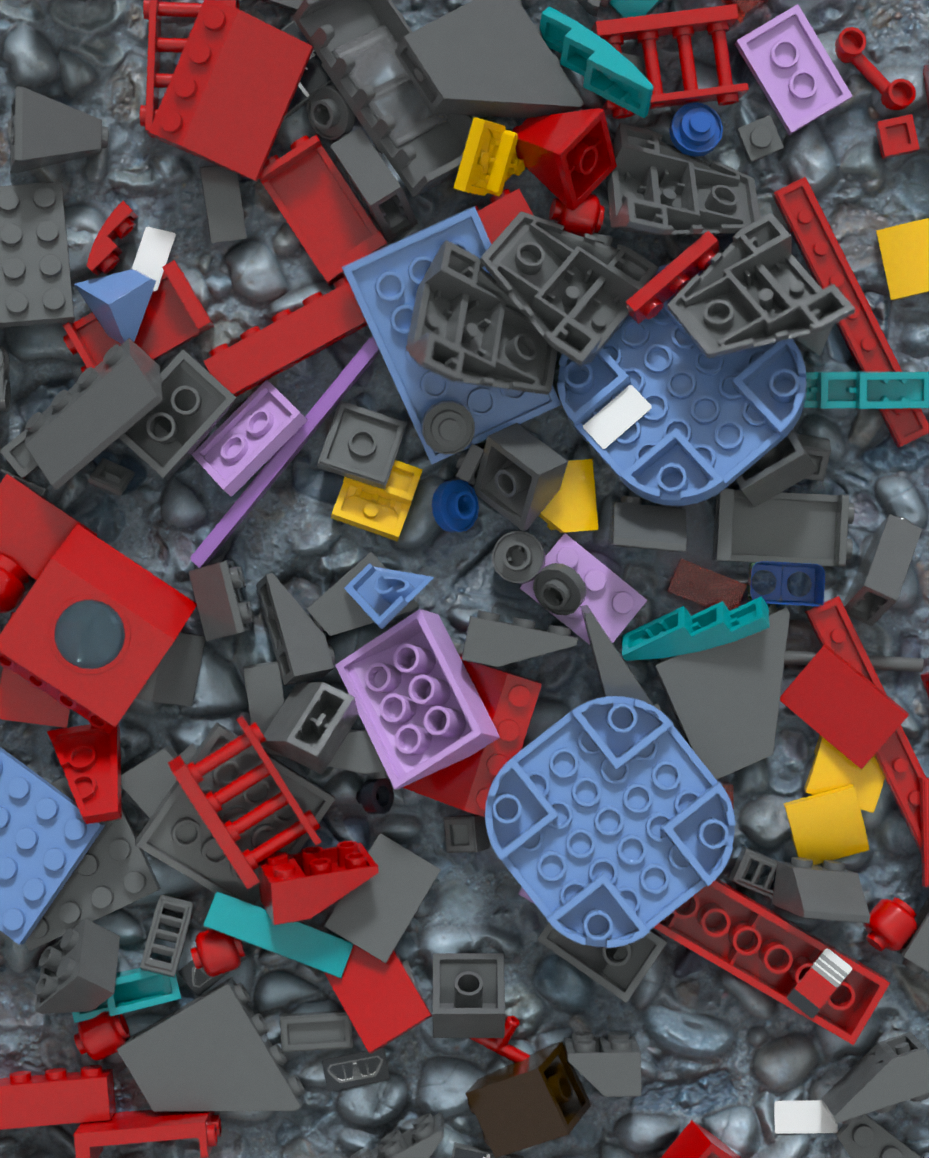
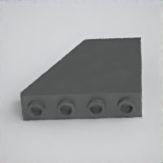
M473 0L404 36L394 51L433 113L527 119L579 111L585 104L581 99L578 88L570 82L563 71L559 58L550 51L543 40L539 27L532 23L523 9L521 0Z
M776 604L768 605L770 628L735 642L700 652L659 658V661L652 663L686 742L716 780L765 759L774 753L790 618L787 607L777 608Z
M233 977L227 979L127 1038L126 1042L117 1048L118 1053L153 1111H296L302 1107L304 1100L302 1095L305 1094V1089L295 1074L290 1076L284 1065L287 1063L284 1052H282L278 1044L273 1046L266 1035L269 1032L268 1026L259 1013L254 1015L248 1005L251 998L241 982L236 984Z

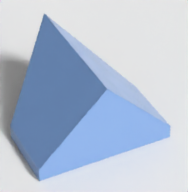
M130 269L74 283L109 337L121 344L128 338L133 342L135 341L156 280L137 270Z
M369 563L344 589L371 619L383 629L434 577L374 567Z

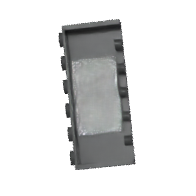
M304 0L292 18L310 45L314 47V51L323 62L321 66L381 155L385 154L412 196L416 197L421 193H425L456 176L472 120L469 115L432 112L394 53L403 37L412 33V30L391 0Z

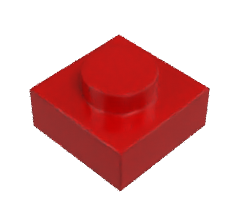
M912 114L878 121L875 124L882 159L917 152L920 149Z

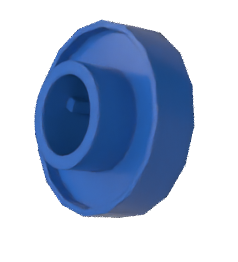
M698 102L688 103L679 108L673 116L669 127L670 139L674 146L683 154L693 157L705 156L712 152L721 140L723 133L722 121L717 112L708 105Z
M463 480L444 481L435 490L432 499V512L436 523L444 531L450 533L467 531L474 525L478 517L479 504L478 497L470 484Z

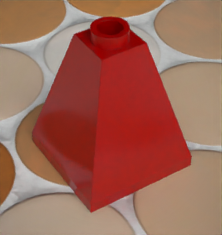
M594 108L527 118L520 126H516L512 130V132L518 134L515 147L518 159L523 160L525 167L568 209L575 210L617 167L603 109Z

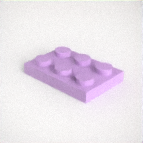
M798 4L741 37L735 43L788 135L793 134L852 98L851 92Z
M266 380L192 456L218 485L232 497L308 420Z
M566 533L560 537L545 556L544 567L552 563L564 564L580 575L586 588L585 601L580 606L588 605L612 643L647 602L646 598ZM534 580L522 584L520 589L539 603L533 590ZM580 606L574 613L569 615H556L550 612L590 645Z

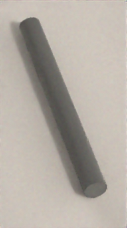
M786 650L784 664L807 666L818 652ZM868 655L874 670L923 671V658Z

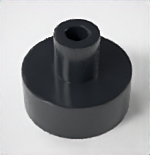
M368 779L364 782L362 789L357 792L356 800L359 804H362L368 814H386L393 805V788L387 779Z

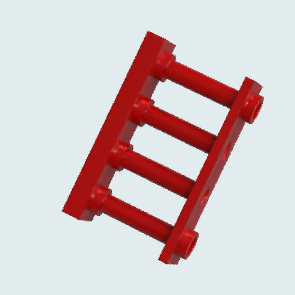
M144 0L143 15L145 20H149L146 105H140L139 118L140 126L145 127V131L151 138H156L149 133V130L158 111L159 88H167L173 75L160 73V52L182 53L188 38H162L161 16L197 18L203 3L162 2V0ZM217 0L240 10V0Z
M737 4L595 21L591 28L592 32L607 41L621 54V45L624 44L625 40L637 39L638 43L642 44L646 78L654 86L649 109L717 101L718 106L732 105L738 103L739 98L749 90L748 83L733 85L726 32L729 31V27H732L739 19ZM707 30L708 35H712L719 86L698 89L691 37L694 36V32ZM672 35L673 39H677L684 91L663 93L656 46L659 36ZM609 100L601 108L604 110L605 115L612 114L613 119H624L634 116L633 112Z
M241 716L236 720L244 731L242 735L196 764L192 761L186 765L179 755L169 761L168 765L248 890L260 882L254 871L260 867L258 863L305 833H308L315 846L321 843V840L315 831L320 829L321 826L310 809L304 813L261 746L267 740L256 722L248 725L244 717ZM250 746L254 747L262 760L261 764L215 793L210 791L205 794L198 783L204 780V775ZM269 775L273 777L281 792L234 822L228 820L223 823L218 815V812L223 809L221 807L223 804ZM287 804L291 806L299 821L252 851L249 849L241 851L236 841L241 839L240 834Z

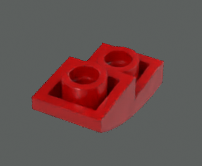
M124 201L107 218L91 248L87 267L97 276L102 272L107 274L116 267L120 261L118 256L123 251L113 241L117 237L122 239L127 236L136 225L133 221L138 216Z

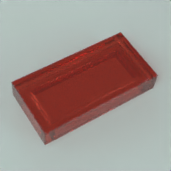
M680 558L667 592L707 608L723 601L729 611L739 606L747 585Z

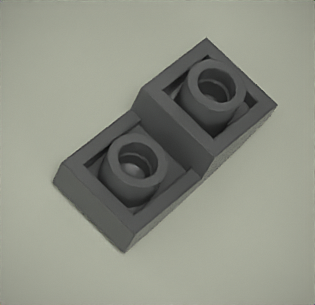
M218 165L199 167L210 242L217 243L247 239L237 173Z
M277 661L243 666L251 724L256 722L263 735L284 703L281 674Z

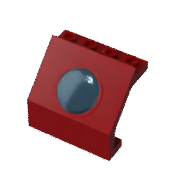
M76 524L0 633V665L26 679L31 686L46 692L65 708L72 709L87 719L94 727L110 734L195 610L197 603Z

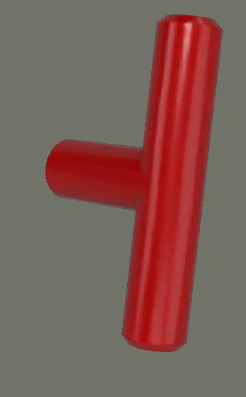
M508 1016L506 1018L504 1038H469L514 1063L521 1062L531 1056L509 1044L510 1039L520 1024L515 1016Z

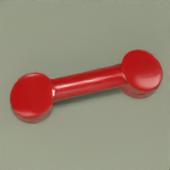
M855 27L845 28L838 35L835 42V52L840 61L853 64L881 94V102L886 108L897 111L907 108L916 97V90L913 84L906 79H896L890 83L861 53L866 47L864 33Z

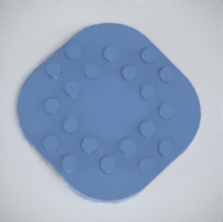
M669 264L660 266L655 276ZM673 294L663 303L662 310L652 319L646 318L638 324L629 315L592 362L580 366L562 354L559 361L560 369L557 387L560 401L572 426L630 490L654 503L684 506L699 503L717 495L780 443L795 427L801 416L806 400L807 384L803 357L792 338L707 358L668 310L667 304L675 297ZM632 385L652 408L606 449H602L583 428V425L625 388Z
M602 697L585 702L574 708L503 765L490 786L485 805V822L488 837L499 859L548 922L567 938L583 945L612 948L624 946L643 938L650 933L649 930L703 887L709 886L721 874L733 850L736 826L735 815L730 798L721 783L715 779L665 714L644 701L629 697Z

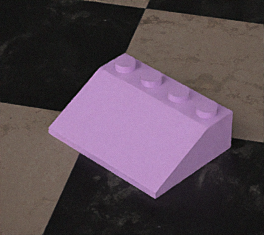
M419 609L335 665L349 695L355 697L358 714L394 789H400L463 760L500 738L438 614Z

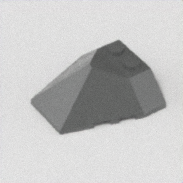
M619 123L613 145L617 167L607 176L612 228L642 235L705 234L708 230L711 234L737 233L740 229L760 219L754 178L716 160H713L710 165L698 158L685 155L678 149L661 142L663 136L654 131Z
M521 211L481 256L480 262L550 346L580 366L592 362L629 316L626 301L653 279L659 267L628 247L618 244L617 248L596 242V236L586 233L582 237L564 231L563 225Z
M772 213L740 229L733 236V242L723 253L718 252L711 259L712 264L700 276L696 275L667 304L670 313L707 358L823 331L855 313V307L834 284L822 289L795 259L791 251V235Z
M446 240L442 243L417 288L406 345L408 353L420 366L450 381L549 394L552 391L558 350L549 345L498 282L483 269L484 266L476 255Z

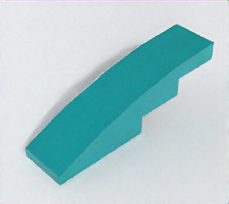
M550 6L546 8L541 14L539 29L547 46L561 53L560 65L584 76L583 87L645 118L649 112L654 86L633 63L597 34Z
M806 372L807 388L804 408H929V372Z
M762 596L731 611L721 601L692 616L685 606H682L623 634L622 657L625 661L667 658L700 652L735 642L770 628L769 606Z
M216 891L203 925L339 978H342L354 945L297 921L274 925L266 909Z

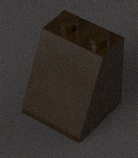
M562 1041L531 1054L530 1057L521 1062L512 1063L479 1078L465 1093L469 1109L476 1115L482 1128L484 1141L491 1148L495 1158L569 1135L591 1106L574 1066L568 1062Z

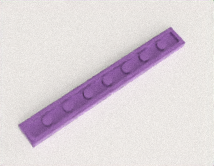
M373 337L367 340L305 416L308 421L273 455L190 557L191 561L199 568L205 567L339 404V401L343 399L379 355L380 351Z

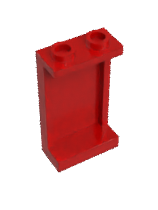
M305 135L291 144V151L280 158L278 155L268 158L259 176V180L330 287L345 277L342 266L388 246V244L333 163L318 136L314 135L309 138L308 135Z
M175 260L162 267L164 272L158 290L153 291L134 341L154 361L214 327L185 274ZM93 312L74 323L67 322L63 325L67 332L63 336L64 342L73 355L79 353L85 363L81 367L82 373L89 367L94 369L102 362L105 354L111 347L116 344L121 345V343L107 335Z
M149 1109L115 1112L111 1120L83 1122L79 1125L74 1133L76 1158H98L104 1149L103 1146L198 1138L201 1158H209L213 1147L217 1146V1137H221L220 1115H214V1111H153Z

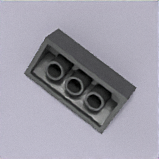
M128 338L120 346L116 344L111 347L105 354L103 361L94 369L92 367L87 368L79 376L77 383L68 391L62 390L54 397L51 406L43 413L37 412L28 420L25 426V445L52 487L58 490L163 401L160 365Z

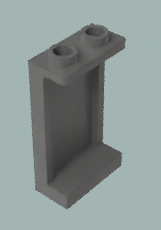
M724 489L715 496L712 560L811 563L820 566L845 567L846 560H851L853 551L852 539L847 538L848 524H853L854 503H849V495L781 492L754 507L742 490Z

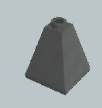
M15 87L11 101L10 173H21L99 154L101 148L108 147V127L102 126L101 119L27 88Z

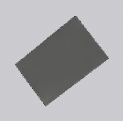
M380 833L368 852L378 865L379 873L342 897L326 922L325 927L384 963H387L441 869Z

